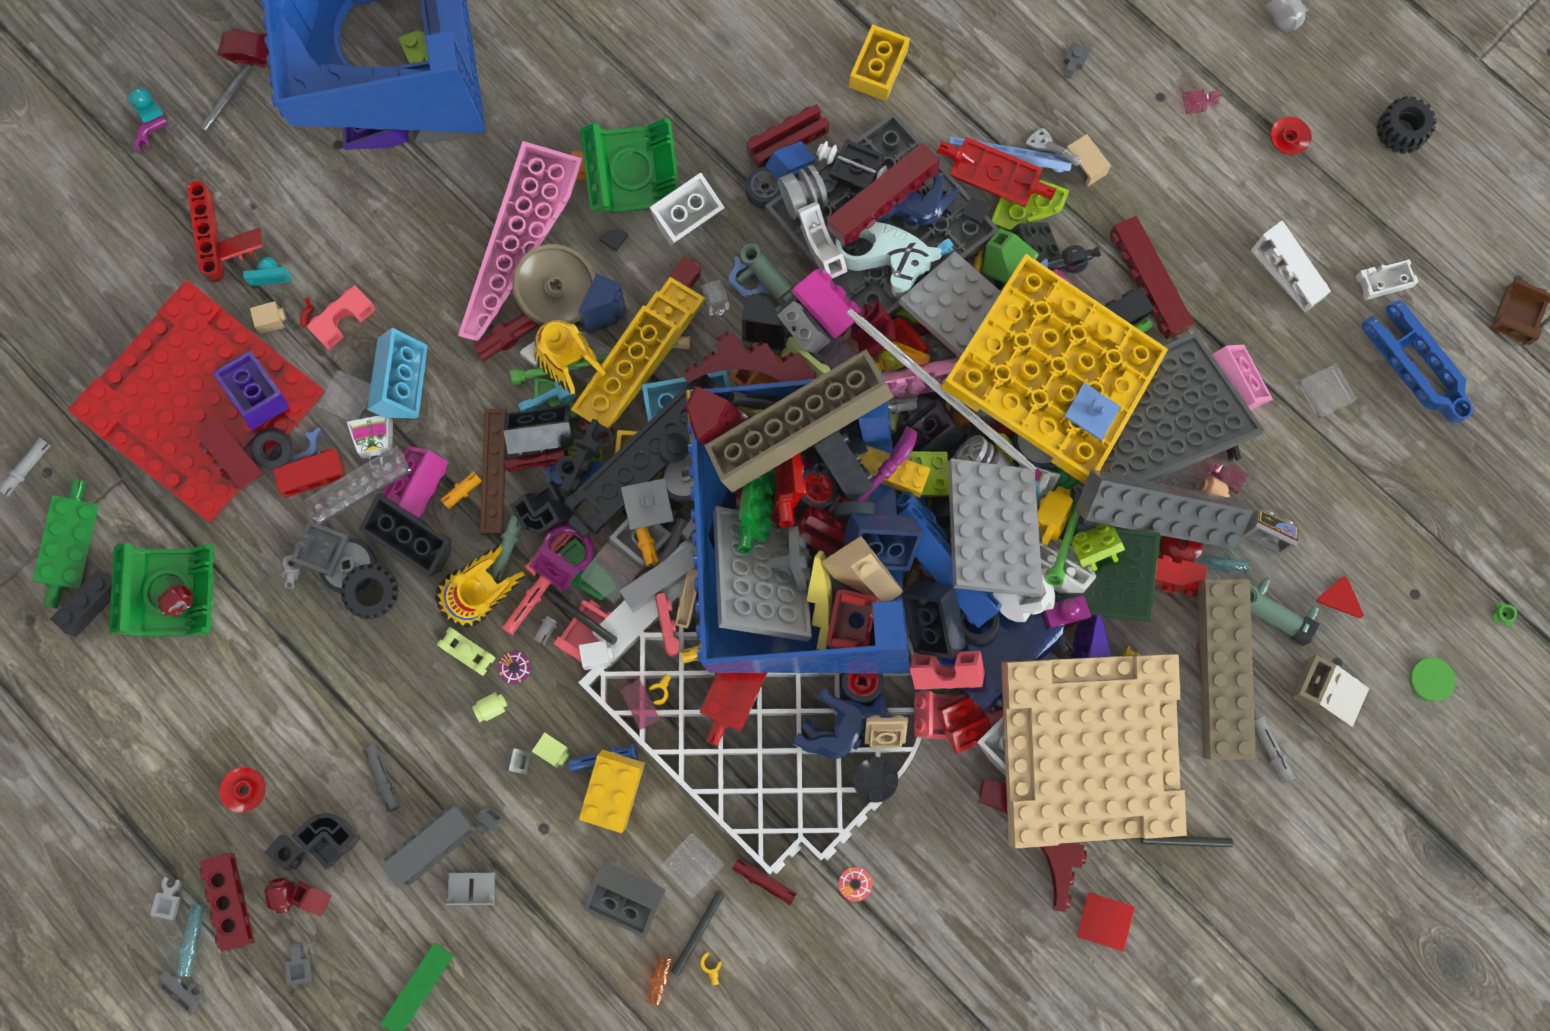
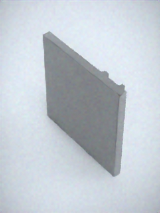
M665 479L621 487L630 530L673 521Z

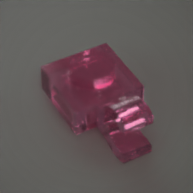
M1204 89L1184 92L1182 95L1186 114L1205 112L1208 108L1207 105L1219 104V99L1222 98L1220 90L1212 91L1205 95Z
M1214 461L1213 464L1211 463L1207 469V472L1221 477L1220 481L1226 483L1229 490L1236 494L1241 491L1249 476L1248 473L1233 464H1229L1226 468L1217 461Z

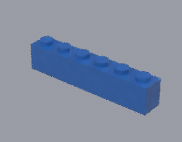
M913 503L909 504L896 516L914 517L923 531L915 557L920 561L921 568L927 573L930 572L935 578V583L953 585L952 547ZM955 588L959 607L965 612L966 619L978 628L997 614L1002 607V604L991 592Z

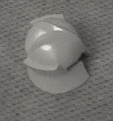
M1272 0L1262 6L1274 18L1273 22L1277 28L1283 32H1290L1299 28L1305 20V13L1309 10L1303 5L1301 0Z

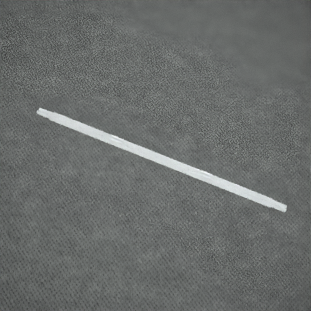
M851 308L846 312L856 324L1020 465L1031 470L1037 469L1025 456L961 401L941 389L940 383L863 317L859 316Z

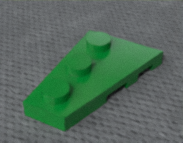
M575 538L558 554L565 557L571 565H575L583 560L586 550ZM594 558L591 564L585 570L577 573L571 582L572 585L601 602L619 588Z

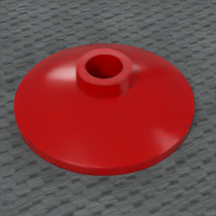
M1296 117L1279 119L1273 125L1270 133L1271 141L1275 148L1287 155H1297L1304 152L1312 140L1309 126L1303 120Z
M1161 535L1160 551L1162 555L1173 558V562L1177 563V560H1185L1194 563L1202 554L1203 543L1184 540L1187 545L1183 547L1180 545V540L1184 539Z
M240 767L230 771L220 785V798L223 804L229 810L237 813H246L257 808L263 801L266 793V784L262 775L248 767ZM247 786L249 791L244 795L242 789Z

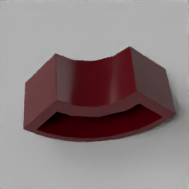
M232 28L231 31L222 33L217 55L234 64L249 63L265 68L269 66L267 62L269 50L265 43L267 33L261 32L258 34Z

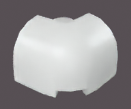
M1048 567L1041 569L1043 595L1040 597L993 592V595L1002 604L1000 611L1004 616L1015 622H1025L1030 614H1038L1044 610L1053 609L1055 603L1054 586L1049 585L1045 580Z

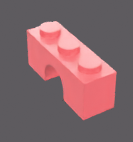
M354 285L352 288L346 289L337 301L331 302L323 313L313 317L306 327L329 351L344 338L338 329V323L343 317L352 316L361 323L376 308Z
M980 651L959 652L954 666L942 665L936 656L913 654L910 665L915 689L982 687L985 669Z

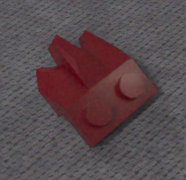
M878 301L874 303L873 307L869 304L863 305L862 317L893 343L896 340L895 324L883 305ZM854 323L852 325V339L858 342L859 353L867 350L872 357L884 348L858 324Z

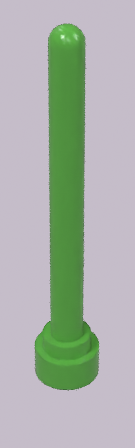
M609 354L596 356L600 364L605 361ZM579 359L577 362L569 364L567 368L568 370L591 366V364L585 359ZM520 368L510 369L511 380L514 386L523 384L529 378L548 375V373L543 372L542 368L526 371Z
M1078 501L1073 506L1055 564L1048 569L1045 577L1046 582L1051 586L1058 587L1064 582L1065 573L1063 566L1080 514L1075 510Z

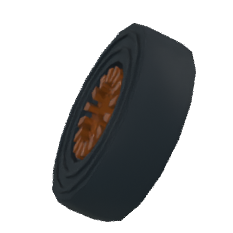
M867 501L836 503L834 505V515L838 518H849L851 513L875 515V503Z

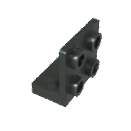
M1047 222L1019 223L1009 231L1017 235L1039 254L1036 261L1042 262L1045 259L1050 261L1061 257L1052 230Z

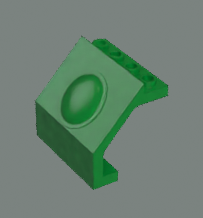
M664 118L647 126L603 130L600 129V124L594 123L580 129L590 211L614 214L648 210L658 201L679 188L671 119Z
M128 543L114 546L109 634L134 637L206 636V633L210 632L212 626L214 545L204 544L190 549L135 548L133 544ZM173 584H183L193 594L192 606L178 617L166 616L158 607L160 605L158 596Z

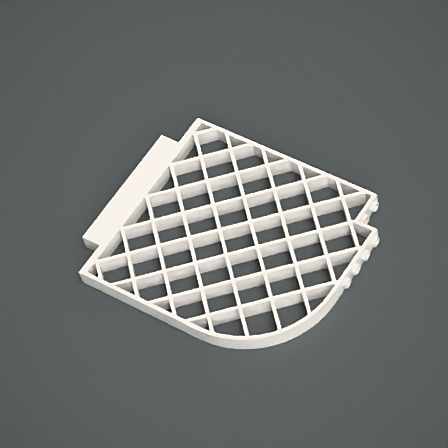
M692 539L690 542L685 540L668 558L685 547L690 552L694 550L697 554V548L693 546ZM685 579L664 592L666 599L670 598L672 607L678 601L680 604ZM653 599L635 612H632L624 600L600 624L617 637L615 644L611 645L607 642L608 646H612L614 659H610L611 666L592 669L578 683L769 874L772 872L777 874L786 865L783 860L788 855L793 857L801 849L798 845L800 842L820 861L823 858L829 860L836 852L834 847L840 841L844 844L852 835L850 830L855 825L859 828L868 818L865 814L870 809L875 811L883 802H870L843 829L842 793L857 792L854 787L842 788L841 758L836 759V788H802V754L814 753L805 752L799 747L762 749V716L796 715V736L798 733L801 734V715H835L836 720L837 712L832 708L801 709L800 677H834V696L840 698L839 677H842L843 673H767L766 677H795L796 709H762L761 687L757 696V709H751L749 716H757L758 749H723V736L719 742L718 749H684V717L705 716L699 713L700 710H684V678H715V673L708 671H684V664L680 650L684 649V640L701 639L697 638L696 632H684V628L680 626L679 632L673 633V637L679 640L680 646L679 671H646V640H663L662 633H646L659 620L656 601ZM594 631L592 632L593 635L599 641H605V639L596 634ZM908 638L909 656L912 661L913 654L917 653H914L912 643ZM640 639V671L607 672ZM911 672L903 674L882 673L883 676H911ZM665 674L671 678H679V710H646V678H664ZM600 678L601 697L591 688ZM640 678V710L614 711L607 704V679ZM919 689V691H927V689ZM887 708L888 715L915 714V708ZM621 717H640V737ZM646 717H679V749L652 750L645 743ZM915 737L912 747L857 748V750L852 748L849 754H874V757H880V754L909 753L897 772L899 779L912 761L921 738ZM797 754V788H762V755ZM718 755L719 789H691L684 782V756ZM723 755H758V788L723 789ZM659 756H679V776ZM836 793L837 828H803L802 794ZM758 794V829H731L723 821V795ZM763 794H797L798 828L763 829ZM698 795H719V816ZM837 833L838 836L820 853L803 834ZM737 834H758L759 856ZM763 834H798V839L771 867L763 861Z

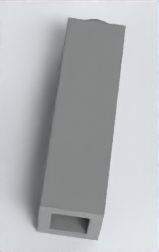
M685 547L619 590L632 612L655 599L657 594L664 593L685 579L689 569L697 571L693 564V555H696L695 551L692 550L690 552Z

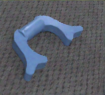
M736 256L734 259L735 267L729 275L730 286L744 299L746 295L751 296L752 294L771 295L761 282H759L754 290H748L737 281V274L745 271L747 266L742 264Z
M317 428L312 433L306 432L305 436L310 441V447L304 452L294 456L291 455L288 462L299 461L301 457L306 455L315 456L317 453V440L322 430ZM280 445L277 446L274 452H280Z

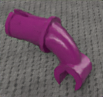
M163 115L146 123L142 121L134 143L139 153L143 154L140 149L143 144L147 145L151 151V144L147 140L148 134L151 135V132L168 126Z

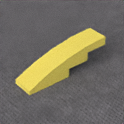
M819 551L814 558L807 596L808 602L816 603L812 625L821 627L817 649L826 650L828 648L826 640L833 611L830 573L822 564V561L826 559L823 551Z

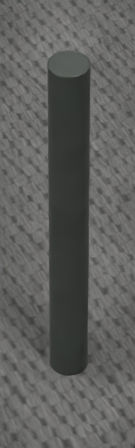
M553 590L548 593L547 597L611 645L616 643L617 637Z
M1186 836L1141 838L1142 844L1233 847L1232 838Z
M717 890L673 967L671 971L677 976L681 974L723 900L725 894Z

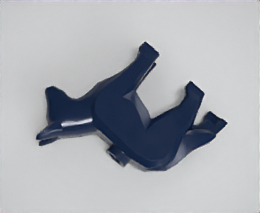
M936 174L933 177V187L923 196L916 191H912L902 203L894 205L886 216H881L876 222L881 223L894 216H899L913 226L934 223L955 200L959 188L948 187L947 193L943 195V176Z
M823 687L818 699L837 712L834 731L817 729L812 725L811 720L807 718L802 729L811 739H806L802 734L798 733L792 744L805 752L819 754L834 760L847 756L852 748L857 750L863 738L859 737L863 728L866 727V718L873 715L880 716L881 718H891L888 716L884 695H878L870 706H865L856 701L837 698L830 694L827 688Z

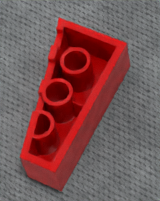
M1158 556L1155 587L1162 588L1161 591L1165 593H1175L1177 591L1182 592L1186 597H1196L1198 595V581L1206 580L1207 566L1185 560H1177L1176 563L1173 562V558L1170 556Z

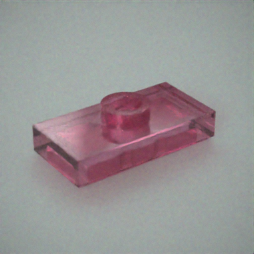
M640 679L620 689L640 730L660 720Z

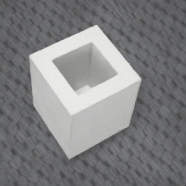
M606 640L579 645L584 670L611 666L610 659H614L612 646H608Z

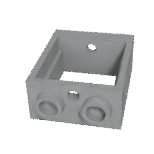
M795 301L777 315L804 350L817 354L832 341L810 311Z

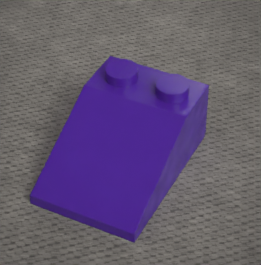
M343 128V149L390 148L408 142V130Z
M251 350L213 372L214 377L251 430L290 408L280 390Z
M1091 616L1089 619L1081 620L1077 624L1073 643L1074 652L1071 654L1070 659L1111 657L1102 616Z

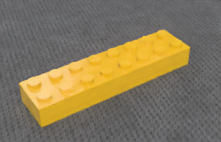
M866 445L868 452L859 455L862 460L859 462V465L863 464L872 477H874L878 473L877 469L886 459H889L890 453ZM905 460L901 465L897 466L896 471L889 479L885 478L880 484L902 492H911L914 496L920 498L931 468Z

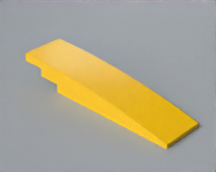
M669 277L660 292L656 291L649 303L641 307L603 362L602 369L606 374L602 376L598 371L571 408V411L590 423L592 419H596L600 424L610 429L642 389V384L648 381L706 301L705 297Z

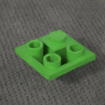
M999 229L987 243L982 273L987 277L1006 284L1025 254L1035 260L1039 254L1014 233Z

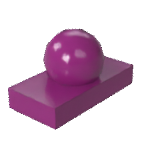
M1085 596L1056 602L1053 609L1043 611L1048 629L1091 617Z

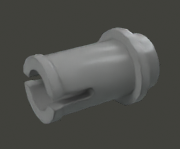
M548 616L542 619L543 623L535 637H533L534 640L546 645L554 628L557 629L556 625L558 623Z

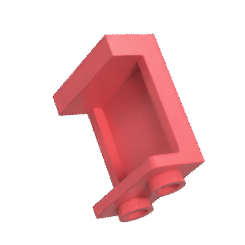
M583 600L581 602L582 606L579 609L599 625L611 614L609 611L607 614L600 610L601 606L592 600L589 602ZM574 617L561 638L558 636L554 645L582 663L579 645L599 642V640L593 635V631Z
M932 691L915 692L914 737L948 741L937 709L966 695L953 696L937 694Z

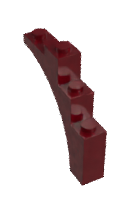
M725 332L717 337L718 343L715 344V347L719 352L717 354L714 351L703 357L705 362L698 366L696 363L685 369L686 374L683 375L687 383L705 374L730 369L755 371L770 376L779 382L816 379L799 353H788L781 358L783 362L780 364L768 344L764 343L761 345L759 341L749 348L750 353L747 354L734 332L730 335L728 332Z
M982 780L978 803L993 807L1008 815L1006 783ZM1059 843V845L1040 847L1051 873L1054 892L1053 911L1066 912V909L1070 908L1072 896L1069 894L1070 885H1073L1075 879V872H1072V867L1082 868V864L1086 863L1087 851L1084 850L1085 845Z

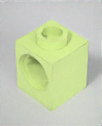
M546 733L542 735L532 750L533 753L556 768L559 764L562 766L569 757L567 753L569 748Z

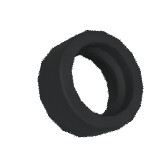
M961 608L959 609L966 642L981 645L994 639L999 628L1000 619L998 613L990 618L991 627L987 632L973 634L965 627V612Z

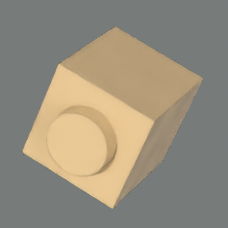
M275 301L250 308L254 327L260 334L286 328L284 320L287 319L283 307L280 308Z

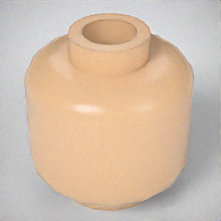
M1211 476L1201 479L1195 491L1224 497L1230 496L1228 485Z

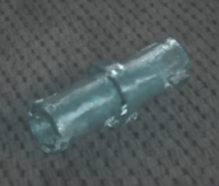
M1204 555L1203 557L1204 561H1212V563H1203L1209 569H1219L1222 572L1238 571L1248 573L1249 567L1240 566V564L1250 565L1249 559L1230 558L1229 555H1224L1223 557Z

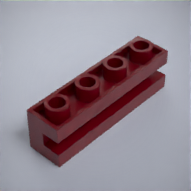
M817 104L812 107L808 106L794 117L789 116L783 123L769 127L766 132L759 136L754 135L746 142L747 153L757 168L766 167L773 152L799 141L806 146L829 133L830 123L826 117L822 118L821 109Z
M809 505L795 524V527L798 526L800 534L805 535L806 543L831 556L845 547L844 532L847 523L840 518H833L820 507L815 508Z

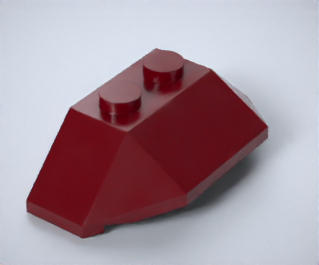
M696 386L685 405L686 412L689 413L695 439L704 446L750 419L728 400Z

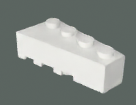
M1283 221L1263 234L1252 248L1251 252L1304 312H1307L1331 292Z

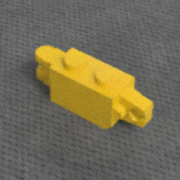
M1058 486L1055 491L1049 490L1046 497H1042L1039 502L1037 512L1038 528L1043 545L1047 546L1050 540L1058 542L1070 519L1073 500L1070 497V489Z

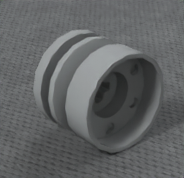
M812 164L807 166L806 170H798L799 180L792 173L778 178L782 199L793 219L799 218L797 210L807 206V204L817 202L821 208L828 206L824 182Z
M981 435L969 438L953 456V459L1010 466V459L997 448H994Z

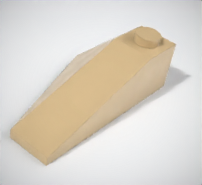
M862 536L822 561V564L833 578L863 594L878 598L880 602L892 601L904 592Z

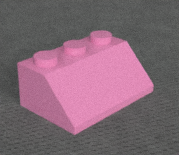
M1244 344L1225 346L1212 354L1250 410L1273 400Z

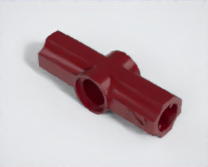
M523 312L508 323L503 322L495 326L491 334L475 343L473 348L484 362L499 351L509 350L515 346L518 339L535 329L536 325Z

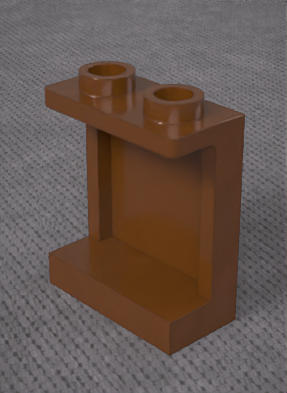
M1515 279L1506 287L1490 328L1527 345H1531L1540 338L1542 333L1538 329L1546 308L1550 303V293L1546 289L1530 285L1525 280Z

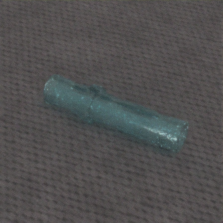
M191 904L182 948H179L178 951L180 957L175 975L191 977L194 957L198 954L196 948L206 906Z

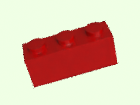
M325 449L320 452L321 454L315 456L306 455L301 457L299 461L287 462L282 467L273 469L279 493L287 498L347 479L341 454L336 449Z

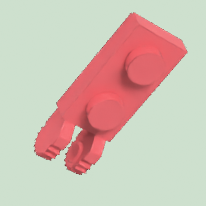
M665 593L656 595L655 601L662 637L668 656L674 657L680 650V646H678L679 640L673 637V633H676L675 621L670 620L669 612L672 611L670 598L666 599Z

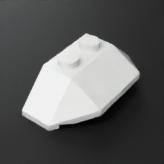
M1039 536L1041 569L1047 567L1050 569L1055 564L1062 540L1059 539L1058 542L1050 540L1046 546L1042 544V537ZM1071 545L1063 566L1065 573L1064 582L1061 586H1054V590L1058 593H1084L1096 578L1091 564L1085 567L1081 566Z

